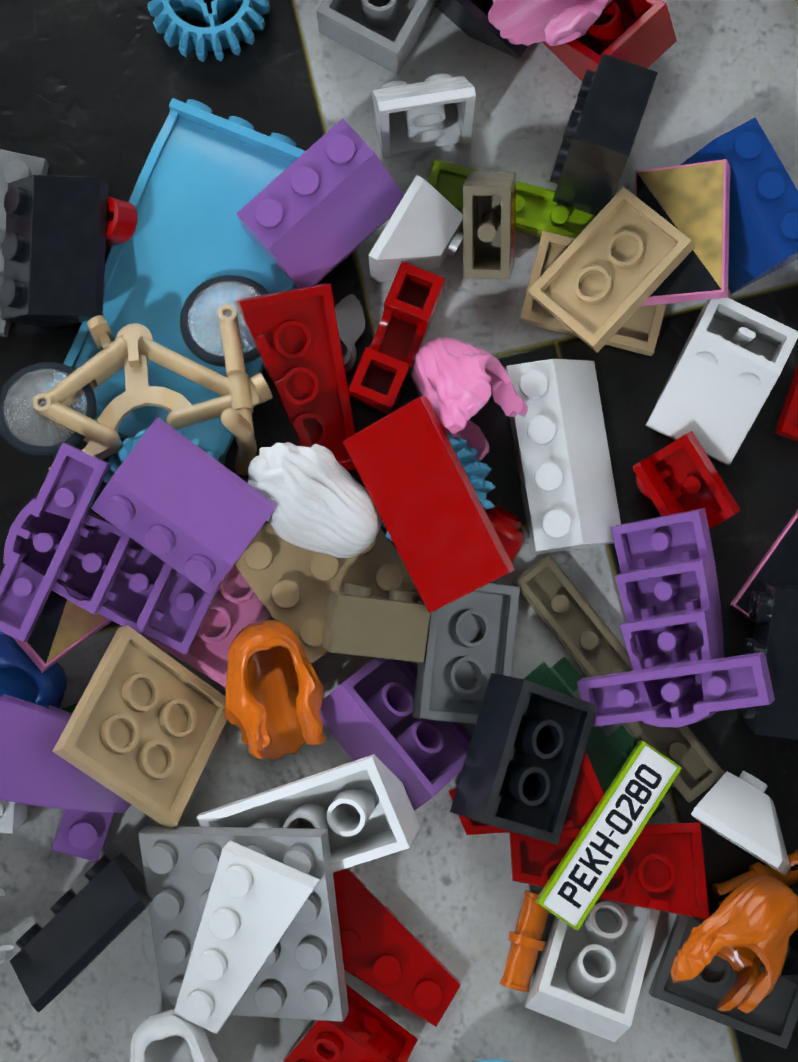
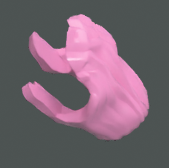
M493 0V5L488 12V19L496 29L500 30V37L508 39L511 44L529 46L533 43L546 41L550 46H555L573 41L585 35L590 26L600 17L603 9L612 0Z
M444 337L427 341L419 349V352L416 353L412 383L418 395L427 396L446 434H451L453 438L455 436L467 440V447L476 448L478 453L473 460H482L489 452V444L480 427L469 419L476 415L491 397V389L494 402L501 406L506 416L516 417L517 414L523 417L526 416L528 411L527 404L518 396L507 371L503 368L500 361L487 351L462 340Z

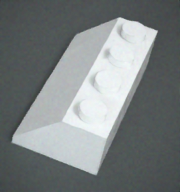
M548 359L506 366L505 370L518 396L528 406L525 417L517 414L516 417H510L532 556L614 543L611 527L621 524L594 361Z
M374 754L200 813L196 817L200 827L328 829L333 872L410 848L420 828L403 783Z

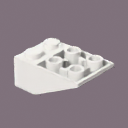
M730 298L707 300L645 426L674 440L693 431L707 456L729 466L780 376L797 341L798 331Z

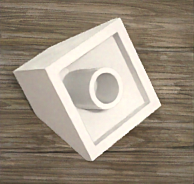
M418 175L415 176L368 255L370 278L377 283L393 280L401 261L426 271L439 268L447 255L454 259L463 245V214L424 178Z
M727 771L696 805L691 815L704 826L786 876L791 867L774 802L764 793L768 785L745 771H742L739 778Z

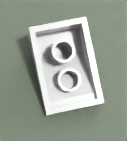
M436 74L428 77L425 82L407 85L404 81H392L383 84L380 89L372 90L373 109L382 158L471 143L476 93L475 87L464 76L452 77L450 74Z
M598 899L578 931L555 916L546 939L544 951H542L536 967L525 1008L609 1041L616 1042L632 1025L660 911Z

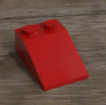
M612 0L603 9L600 17L590 26L585 35L561 45L550 46L546 41L542 43L583 81L587 69L596 72L602 53L648 68L677 42L666 2L662 0Z

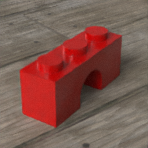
M401 261L384 302V311L370 347L365 348L348 389L350 400L387 415L396 410L414 366L416 353L419 352L444 293L445 278Z

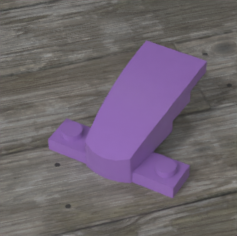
M62 443L37 498L32 499L20 511L9 529L4 546L3 563L5 566L0 575V632L22 642L28 641L52 590L92 614L98 613L123 627L128 625L140 635L144 634L187 655L222 581L212 594L209 595L105 518L88 512L110 464L67 443Z
M705 508L611 527L621 573L615 575V580L626 622L620 624L633 671L586 677L577 681L580 699L598 705L592 727L643 721L645 724L657 727H681L710 718L718 711L770 705L774 702L775 697L765 652L724 658L719 587Z
M3 694L2 697L0 696V800L63 809L51 844L52 851L98 862L114 813H124L131 804L52 752L72 713L49 705V708Z

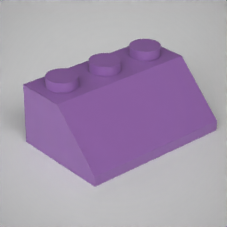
M342 118L237 212L236 215L243 229L296 287L301 288L317 285L392 217L404 194L375 152Z
M157 417L111 477L91 509L211 595L273 513L277 504Z
M374 657L323 699L320 709L322 723L353 761L374 754L403 783L415 811L433 798L463 769L472 736L459 722L413 718L417 669L410 661Z

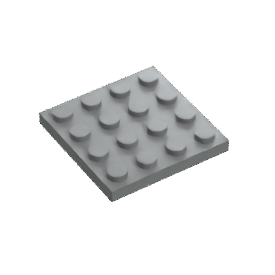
M146 826L138 833L146 891L153 900L149 904V912L164 1012L175 1009L222 848L231 840L320 879L231 1013V1016L344 1021L349 1013L328 829L188 826L166 828L164 826Z

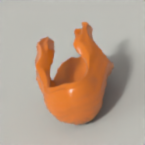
M277 620L252 623L242 628L232 640L228 652L224 713L230 724H236L241 729L242 742L249 745V753L254 758L260 760L264 757L273 760L280 759L287 753L297 754L299 747L305 743L308 745L323 744L326 737L323 734L324 726L320 709L323 703L324 686L307 659L304 647L297 634L289 625Z
M758 875L743 882L725 898L711 917L692 929L689 938L683 944V947L678 950L677 956L674 958L670 970L673 983L694 979L717 955L729 962L738 978L722 1001L719 1002L716 1009L725 1012L738 1006L737 1009L746 1014L752 1012L772 992L782 973L789 937L798 929V895L780 880L767 875ZM761 961H762V963H763L764 966H765V970L762 972V974H761Z

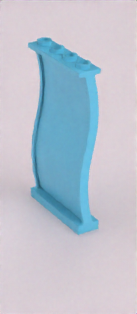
M172 98L169 104V115L153 144L129 200L137 211L136 229L127 242L111 247L105 264L103 316L109 325L114 340L122 327L138 323L150 330L154 342L226 377V367L215 366L201 360L185 344L180 330L182 307L187 297L196 287L209 279L224 275H236L252 279L262 285L269 293L295 289L296 285L243 229L236 213L298 159L305 150L297 148L296 143L285 135L273 132L270 136L255 131L254 126L242 118L229 116L227 120L214 115L211 108L199 101L188 99L184 103ZM223 286L207 292L197 301L190 314L189 330L194 341L205 351L214 355L224 356L218 310L221 306L230 304L237 311L243 353L252 350L256 346L235 300L258 295L249 289L239 286ZM226 313L224 316H225V317H228V316H231L232 314H231V313ZM88 321L82 322L63 363L75 370L99 353L87 326ZM261 357L245 364L246 374L249 375V378L258 373L262 374L265 366ZM148 360L149 386L165 387L183 394L192 405L221 397V395ZM124 368L93 390L97 405L95 421H97V418L115 397L126 391ZM58 374L53 385L48 384L45 392L67 376ZM86 396L73 405L71 409L86 415ZM145 406L135 409L126 415L120 423L118 435L123 439L130 438L131 436L135 437L138 432L145 429L148 430L157 417L166 423L167 415L170 412L165 408L156 406ZM220 417L175 429L176 431L182 429L183 436L190 441L199 438V448L205 452L214 450L213 458L222 465L225 464V457L235 436L222 424Z

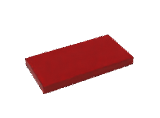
M427 396L416 398L342 441L429 613L515 570Z

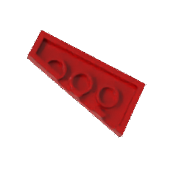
M701 822L645 825L599 899L703 920L708 919L709 910ZM582 828L562 829L558 845L519 833L509 832L512 881L545 887Z

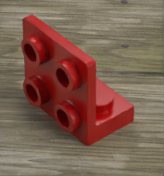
M346 984L349 1013L344 1021L316 1020L283 1062H407L418 1039Z

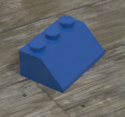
M756 117L715 138L680 164L686 165L727 159L730 165L728 289L731 294L798 259V190Z

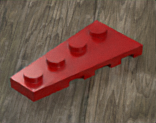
M323 283L235 300L299 445L310 448L314 444L324 446L332 451L338 463L347 471L356 469L342 442L355 434L331 284Z
M346 868L333 872L344 970L437 1027L460 988V981L399 921L397 916L387 906L380 902L353 871L351 872Z

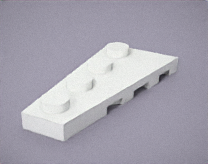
M230 840L222 848L173 1014L217 1034L320 879Z

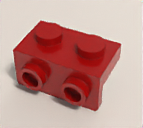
M693 431L633 465V470L637 475L636 482L640 491L647 498L652 499L661 514L660 517L705 508L708 526L711 529L741 511Z

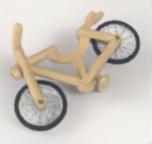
M224 275L203 282L185 300L180 314V330L185 344L201 360L215 366L226 367V377L154 342L150 330L144 325L138 323L128 324L121 328L114 340L103 315L91 318L87 322V326L99 353L76 370L70 366L55 362L33 364L15 373L5 383L0 391V432L2 436L18 451L36 457L56 456L62 443L76 447L80 442L85 441L88 444L82 451L103 460L118 453L122 444L118 435V427L124 417L135 409L145 406H156L165 408L170 412L167 415L166 423L174 429H180L220 417L222 424L236 438L238 451L234 466L235 471L242 476L248 475V467L257 452L251 413H253L254 406L264 403L273 397L261 373L250 378L246 374L245 364L254 361L260 355L235 300L269 294V292L252 279L236 275ZM148 360L221 395V397L192 405L183 394L165 387L149 386ZM124 368L126 391L115 397L103 410L97 421H95L97 405L93 390Z

